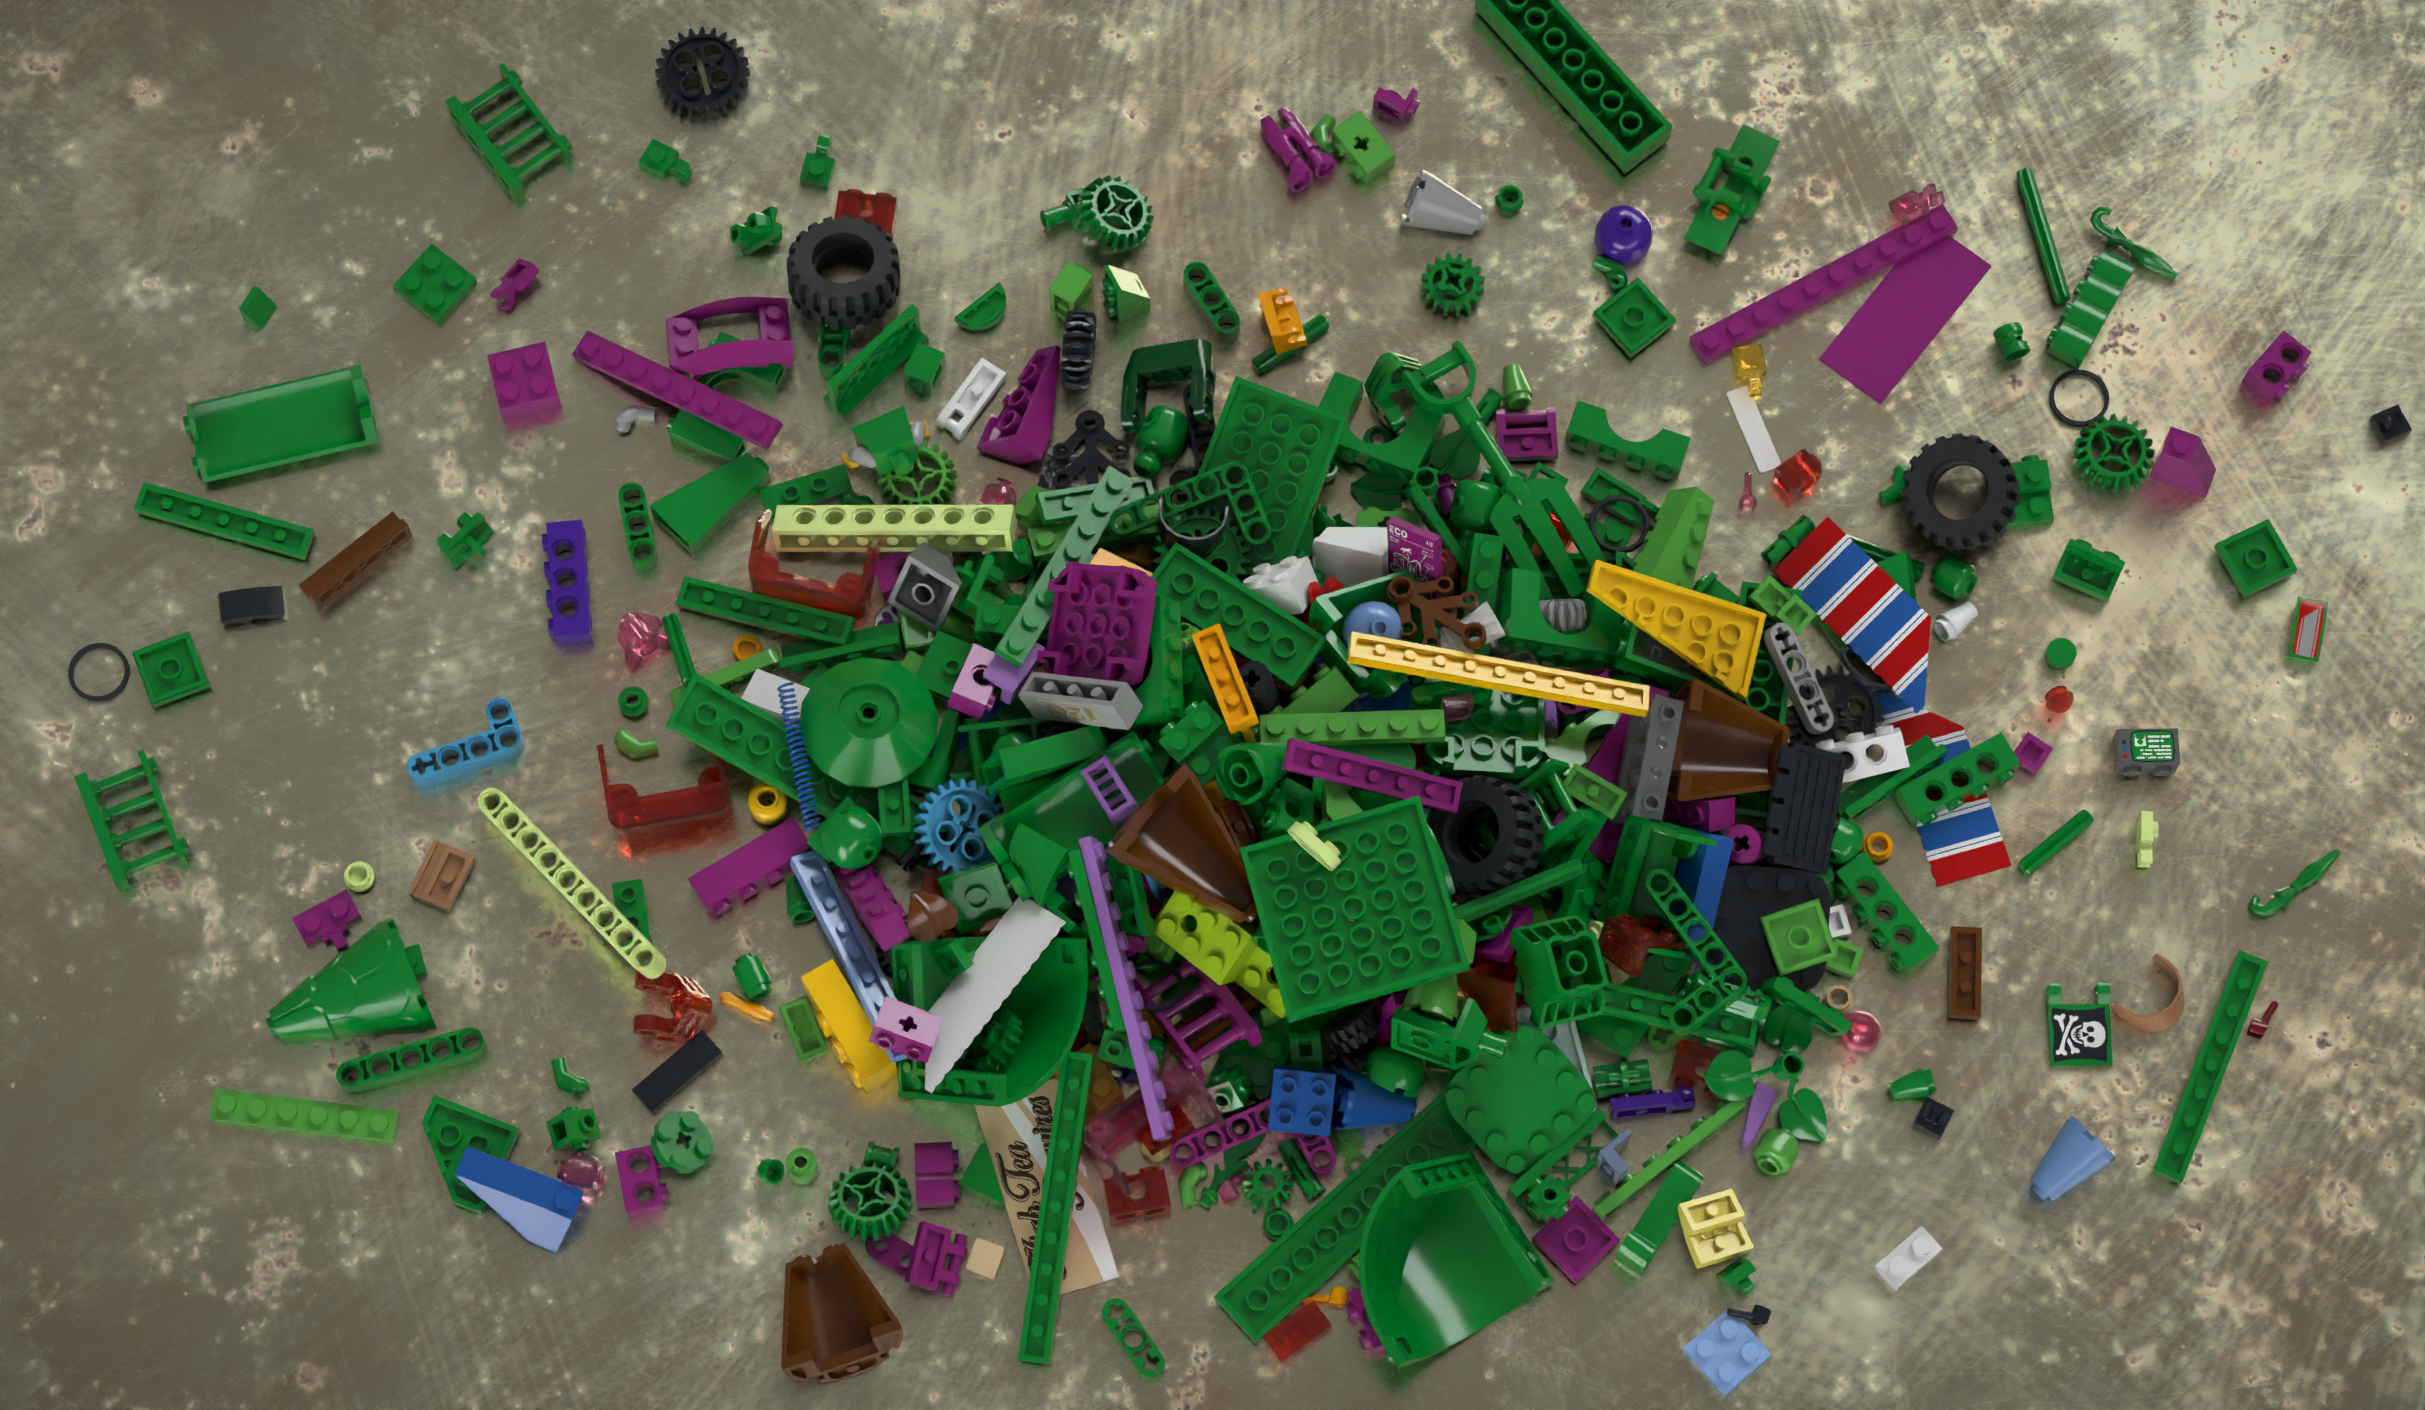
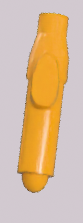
M727 991L719 995L723 1003L746 1012L752 1017L772 1022L775 1018V1013L767 1010L765 1007Z

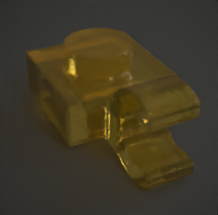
M1761 344L1732 348L1731 355L1737 380L1746 378L1750 397L1762 395L1761 389H1763L1761 376L1766 375L1767 368Z

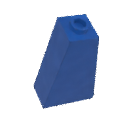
M1674 824L1694 830L1718 841L1716 847L1699 843L1697 852L1690 859L1684 860L1679 858L1673 877L1713 930L1734 839ZM1675 903L1669 911L1675 916H1681L1686 912L1687 907L1682 903ZM1699 927L1692 928L1688 933V937L1694 941L1701 940L1705 936V931ZM1674 930L1673 938L1678 940L1677 945L1688 948Z

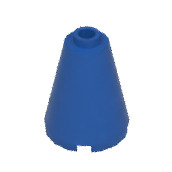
M1340 1068L1341 1075L1336 1074L1333 1099L1334 1117L1331 1119V1127L1333 1129L1347 1130L1407 1123L1411 1117H1414L1417 1102L1413 1097L1403 1096L1405 1090L1396 1089L1395 1092H1391L1373 1083L1364 1074L1351 1069Z

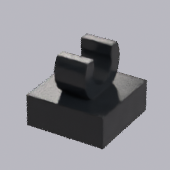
M2398 404L2376 413L2370 418L2383 445L2410 434L2412 430Z
M1926 1097L1912 1126L1940 1140L1954 1110Z

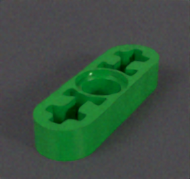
M1119 1298L1108 1300L1102 1308L1104 1323L1139 1374L1147 1380L1159 1378L1165 1370L1163 1355L1128 1304ZM1113 1306L1117 1310L1120 1308L1124 1310L1121 1315L1126 1324L1129 1320L1133 1321V1324L1125 1326L1120 1333L1116 1330L1121 1328L1119 1321L1116 1318H1108L1111 1314L1110 1308ZM1137 1331L1142 1335L1143 1341L1138 1347H1129L1125 1343L1124 1338L1128 1332ZM1147 1345L1151 1348L1146 1350L1148 1357L1152 1361L1155 1359L1159 1360L1156 1364L1157 1371L1155 1372L1151 1369L1146 1371L1143 1369L1146 1362L1141 1354L1138 1358L1134 1357L1135 1354L1141 1353Z

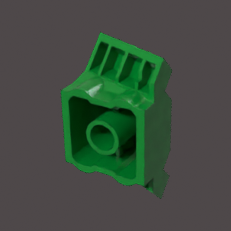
M1575 914L1512 929L1509 944L1517 951L1514 965L1517 966L1520 972L1525 994L1524 1001L1532 1008L1529 1019L1531 1023L1538 1029L1603 1015L1606 1002L1603 987L1609 985L1596 933H1589L1586 923Z

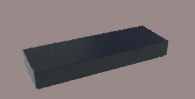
M701 1030L632 1089V1092L654 1114L721 1057L723 1053L708 1035Z

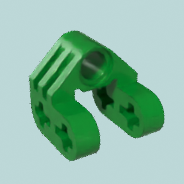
M1388 352L1381 355L1376 361L1364 386L1374 412L1387 428L1394 433L1404 428L1407 423L1401 409L1391 398L1389 392H1397L1406 387L1401 377L1403 371L1409 370L1413 372L1422 367V365L1419 364L1416 358ZM1434 381L1422 387L1429 395L1444 399Z
M1725 982V986L1730 990L1739 988V986ZM1748 986L1743 997L1725 1009L1750 1019L1759 1020L1755 1043L1752 1048L1697 1036L1698 1041L1706 1047L1721 1052L1737 1050L1745 1054L1749 1059L1754 1057L1774 994L1768 993V995H1764L1761 990L1756 989V991H1752ZM1711 995L1710 1002L1713 1005L1716 1004L1717 999Z

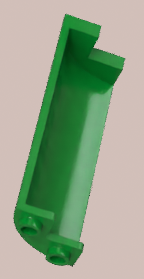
M362 364L187 404V416L183 417V424L186 434L192 433L195 443L196 455L191 456L195 474L200 473L203 483L379 443Z
M1134 731L1130 732L978 828L986 846L1000 864L1006 878L1022 902L1033 895L1008 854L1010 842L1018 824L1026 825L1064 847L1069 852L1081 849L1078 839L1088 836L1096 838L1098 842H1102L1106 849L1109 846L1110 840L1127 820L1117 826L1110 821L1080 771L1106 755L1138 806H1140L1169 777V775L1162 776L1150 757L1155 752L1146 738L1140 741ZM1106 768L1105 770L1101 771L1100 773L1092 777L1093 781H1096L1097 779L1107 774L1109 772L1108 769ZM1114 779L1100 787V792L1115 783ZM1121 790L1117 791L1105 800L1109 802L1113 798L1120 795L1122 793ZM1066 863L1055 881L1068 874Z

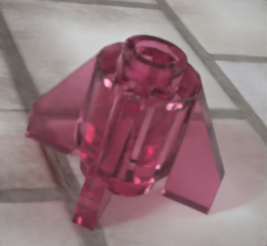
M641 612L627 613L621 618L617 626V641L624 648L626 662L632 670L638 669L643 660L642 656L651 654L656 648L658 650L671 649L668 639L659 633L663 623L658 616Z

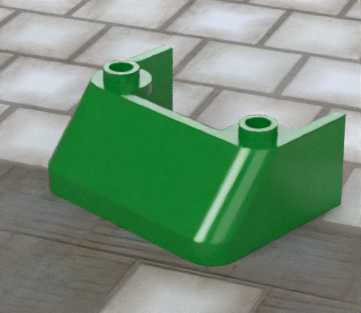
M1630 815L1625 821L1598 921L1608 925L1612 937L1644 952L1685 959L1686 953L1669 946L1674 935V929L1649 897L1646 889V878L1654 869L1667 870L1674 877L1679 858L1684 860L1690 859L1697 852L1699 843L1716 847L1718 841L1688 828ZM1656 879L1651 887L1655 891L1661 892L1669 884L1664 879Z

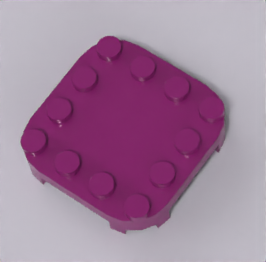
M1065 563L1066 568L1061 570L1055 580L1050 579L1047 590L1054 591V601L1046 651L1038 650V662L1043 663L1048 674L1126 682L1130 687L1132 685L1138 686L1143 680V671L1147 661L1155 607L1156 580L1148 576L1144 571L1122 565Z

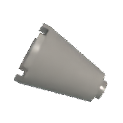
M1421 169L1420 176H1416L1405 202V206L1409 208L1408 214L1402 213L1400 223L1410 227L1472 235L1475 230H1481L1486 215L1482 214L1481 206L1430 172Z

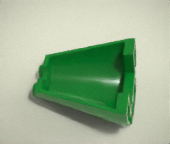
M1408 569L1318 596L1310 608L1309 625L1314 626L1315 631L1327 638L1326 645L1319 653L1329 669L1336 665L1359 694L1367 692L1374 699H1382L1392 695L1399 689L1408 674L1347 663L1348 648L1343 642L1341 635L1342 627L1349 611L1357 605L1369 601L1386 603L1399 614L1398 605L1391 603L1387 597V587L1394 578L1399 576H1405L1414 583H1420ZM1402 590V591H1399L1397 594H1398V595H1403V594H1406L1407 592L1404 591V590ZM1410 605L1411 621L1416 624L1417 635L1413 640L1407 642L1422 644L1424 632L1421 612ZM1434 620L1435 630L1437 631L1441 624ZM1407 627L1404 629V632L1409 633L1413 629Z

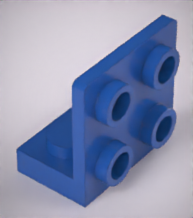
M1274 1065L1268 1129L1271 1131L1329 1136L1336 1071Z

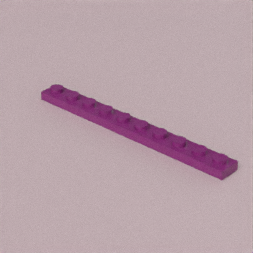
M1941 204L1691 335L1690 342L1703 363L1706 364L1947 236L1956 233L1958 226L1944 204Z

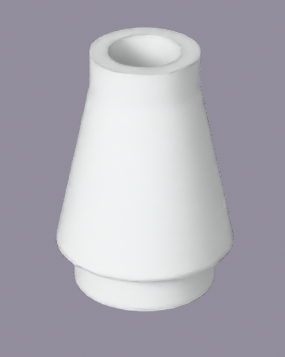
M1965 602L1961 606L1938 615L1936 621L1933 622L1935 633L1943 641L1956 640L1968 624L1978 616L1977 609L1972 603Z

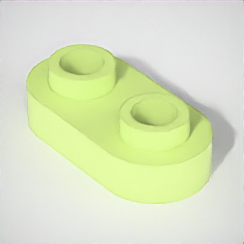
M1296 821L1287 830L1289 835L1304 850L1328 870L1333 871L1341 863L1338 857L1341 853L1337 847L1328 840L1323 843L1317 838L1318 832L1308 822L1304 821L1301 824Z

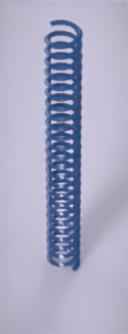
M793 682L779 686L777 690L780 692L778 694L781 698L779 702L782 704L780 708L783 709L781 714L784 715L783 720L786 721L784 726L787 727L785 729V732L788 733L786 738L789 739L787 743L790 745L788 748L791 751L789 755L792 757L790 761L793 762L791 767L794 768L793 773L796 774L794 777L797 780L795 785L798 786L796 791L800 792L797 797L801 798L798 802L802 804L799 808L803 810L801 815L804 816L802 821L805 822L803 826L806 828L804 830L806 832L821 825H807L820 820L819 818L806 819L819 814L818 812L805 813L810 810H816L817 806L804 807L809 804H815L817 801L802 802L805 799L816 796L814 794L801 796L804 793L813 792L814 789L799 790L812 786L813 783L798 784L811 780L812 777L797 778L810 774L811 771L796 772L810 766H795L809 760H794L799 757H805L808 754H793L798 751H804L807 748H792L797 745H803L805 742H791L804 738L803 735L790 737V735L802 733V729L788 731L802 726L800 723L787 725L801 720V718L786 719L800 714L799 712L785 713L789 710L798 709V706L784 707L788 704L797 703V700L783 701L796 697L795 694L782 695L795 691L794 688L781 690L783 687L794 685Z

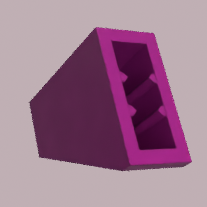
M2171 426L2158 452L2150 477L2206 497L2216 468L2199 436Z

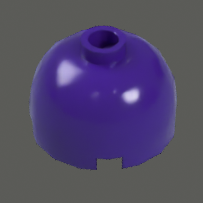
M1628 205L1611 207L1602 214L1596 225L1594 235L1595 246L1600 255L1622 263L1623 266L1635 264L1646 257L1652 245L1653 229L1650 219L1640 209Z

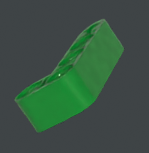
M1678 1160L1633 1230L1631 1229L1617 1251L1615 1260L1642 1276L1679 1219L1677 1206L1692 1199L1705 1176Z

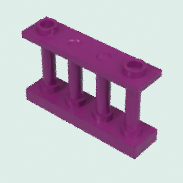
M1185 958L1182 961L1183 965L1177 968L1183 979L1189 975L1191 977L1196 975L1200 980L1199 986L1182 996L1180 1001L1172 1008L1161 1012L1148 1013L1182 1056L1179 1060L1184 1069L1189 1074L1194 1072L1201 1081L1205 1078L1201 1066L1203 1061L1237 1039L1240 1041L1246 1039L1252 1048L1262 1042L1258 1026L1225 984L1218 985ZM1169 973L1146 989L1142 987L1137 979H1134L1133 983L1135 991L1140 992L1144 1005L1157 1006L1152 999L1178 983V980L1172 973ZM1205 996L1207 998L1212 996L1217 1002L1215 1003V1008L1179 1031H1176L1168 1021ZM1229 1017L1233 1023L1231 1025L1232 1029L1194 1053L1184 1042L1220 1018L1226 1019Z

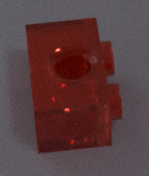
M858 189L839 190L834 219H839L840 215H848L849 219H856V217L864 218L868 224L873 222L879 225L881 232L883 230L886 231L893 241L898 215L897 197L883 192L873 195L865 194ZM866 209L874 212L867 217L860 215V212Z
M1680 1039L1668 1081L1674 1082L1673 1085L1675 1087H1693L1704 1091L1703 1094L1708 1097L1721 1099L1708 1088L1704 1077L1697 1075L1695 1067L1699 1065L1709 1067L1712 1060L1724 1051Z
M1146 1167L1140 1169L1139 1174L1127 1176L1126 1172L1111 1174L1108 1176L1109 1179L1103 1180L1110 1223L1171 1212V1202L1164 1169L1157 1170V1167ZM1132 1187H1141L1144 1189L1145 1195L1140 1199H1132L1128 1195V1191Z

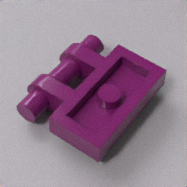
M926 1221L919 1222L905 1282L934 1291L937 1290L940 1280L944 1283L941 1294L953 1297L955 1287L960 1284L961 1275H959L962 1259H966L968 1249L965 1246L968 1237L963 1234H955L954 1243H950L949 1239L952 1230ZM948 1254L950 1259L947 1270H944L942 1268L945 1256Z

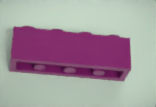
M792 817L692 875L688 880L708 916L714 913L719 915L730 909L731 903L741 897L742 899H747L756 894L758 887L767 882L773 884L782 879L785 875L784 872L791 869L789 864L791 857L813 851V848L806 842L808 840L795 818Z

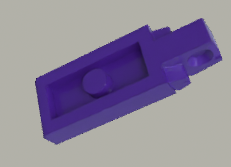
M1678 1086L1674 1091L1666 1093L1663 1090H1651L1646 1092L1645 1095L1633 1096L1631 1093L1618 1094L1615 1098L1610 1099L1608 1107L1609 1118L1617 1120L1671 1114L1673 1110L1695 1108L1693 1087Z

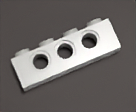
M1892 724L1875 728L1876 733L1864 736L1863 732H1856L1845 736V741L1834 743L1833 739L1816 743V748L1835 753L1847 751L1853 755L1852 761L1845 765L1842 783L1910 767L1901 730L1899 727L1893 728ZM1872 744H1878L1882 747V753L1877 758L1866 756V749Z

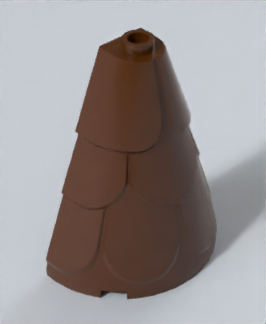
M1183 764L1135 810L1110 840L1109 846L1105 851L1119 862L1156 879L1158 883L1191 897L1192 902L1238 923L1245 920L1250 923L1258 915L1241 851L1236 848L1222 819L1215 812L1194 772L1190 771L1189 767Z

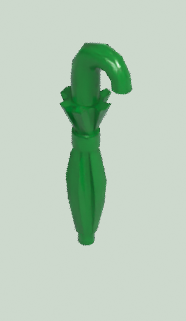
M2098 207L2092 212L2090 221L2095 230L2108 238L2106 244L2122 246L2124 250L2130 251L2132 256L2149 269L2167 277L2170 276L2173 279L2177 277L2179 273L2174 271L2160 255L2147 247L2135 244L2129 238L2127 239L2119 226L2114 229L2101 220L2102 215L2106 214L2109 216L2113 209Z
M2334 849L2332 852L2311 862L2288 887L2273 891V896L2275 897L2267 904L2259 905L2258 902L2261 899L2257 894H2254L2249 907L2254 914L2262 917L2273 914L2282 906L2284 908L2289 907L2295 894L2299 893L2302 888L2319 880L2328 871L2336 858L2341 854L2340 851Z

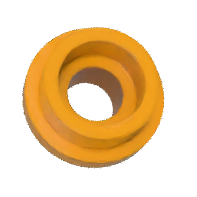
M1872 832L1864 839L1863 852H1866L1872 861L1882 862L1891 856L1893 842L1883 832ZM1879 843L1882 845L1883 850L1876 852L1873 850L1872 845Z

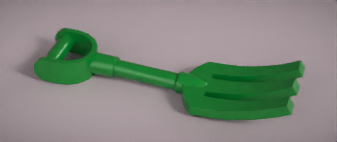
M1460 341L1452 343V350L1413 372L1409 370L1403 371L1401 373L1402 380L1414 400L1423 409L1434 414L1452 413L1462 430L1467 431L1502 484L1501 489L1504 495L1496 503L1489 519V525L1496 536L1504 537L1503 547L1515 568L1540 572L1539 601L1550 600L1553 597L1527 543L1513 520L1517 517L1542 552L1567 597L1573 598L1583 592L1584 587L1574 565L1541 503L1545 501L1548 503L1573 541L1590 572L1594 561L1600 560L1606 563L1607 561L1561 481L1554 478H1536L1524 481L1522 476L1515 472L1482 422L1483 417L1470 399L1476 383V367ZM1459 366L1463 367L1468 378L1466 389L1458 396L1449 399L1431 396L1422 388Z

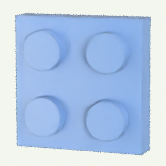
M1727 1310L1683 1348V1351L1724 1397L1772 1355L1744 1322L1738 1317L1728 1316Z

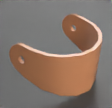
M2154 954V962L2178 986V993L2173 1002L2163 1011L2152 1015H2138L2116 1003L2111 1005L2113 1012L2124 1022L2138 1030L2153 1033L2168 1030L2179 1021L2184 1011L2185 998L2178 969L2159 954Z

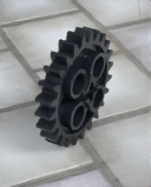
M701 27L699 34L696 35L692 28H689V36L686 38L679 32V41L676 43L669 39L670 50L662 48L661 54L664 58L656 59L657 66L659 67L655 69V76L659 78L656 84L658 89H662L660 91L662 99L668 98L667 101L670 108L677 104L679 114L688 109L689 118H692L696 111L700 112L701 119L705 118L707 111H710L711 115L716 117V109L719 108L724 113H727L726 104L729 103L736 106L735 96L744 97V91L741 87L749 86L748 79L745 78L750 76V70L746 67L749 65L747 57H743L744 48H736L737 40L735 38L728 41L727 32L722 33L718 37L716 28H713L710 34H706L704 27ZM695 51L700 52L711 91L710 95L705 93L694 55ZM711 53L719 54V57L716 59L706 58ZM685 60L691 62V64L686 67H681L678 65L680 62ZM718 79L727 80L723 85L714 84ZM690 86L699 88L693 93L685 91Z
M1829 665L1826 667L1825 675L1819 669H1815L1814 675L1821 689L1830 688L1835 694L1834 701L1827 702L1831 711L1834 708L1840 709L1839 714L1841 716L1860 721V726L1854 725L1844 718H1839L1833 722L1829 730L1822 734L1814 735L1805 729L1795 706L1787 707V711L1794 714V717L1787 720V724L1796 725V728L1790 732V735L1799 734L1801 738L1797 743H1806L1808 746L1815 748L1816 743L1824 740L1833 739L1834 743L1841 742L1842 740L1838 738L1836 733L1839 727H1847L1852 733L1863 732L1865 736L1876 733V723H1883L1885 721L1884 717L1877 715V712L1884 710L1885 705H1876L1875 702L1882 696L1881 693L1872 695L1870 691L1873 688L1865 686V684L1854 678L1850 673L1848 675L1844 674L1843 665L1839 666L1837 673H1833ZM1801 685L1799 687L1801 697L1805 700H1810L1812 695L1810 688ZM1850 699L1861 701L1863 705L1861 713H1852L1848 709L1847 704ZM1844 751L1839 753L1843 755L1849 754L1850 757L1853 758V755L1850 752Z

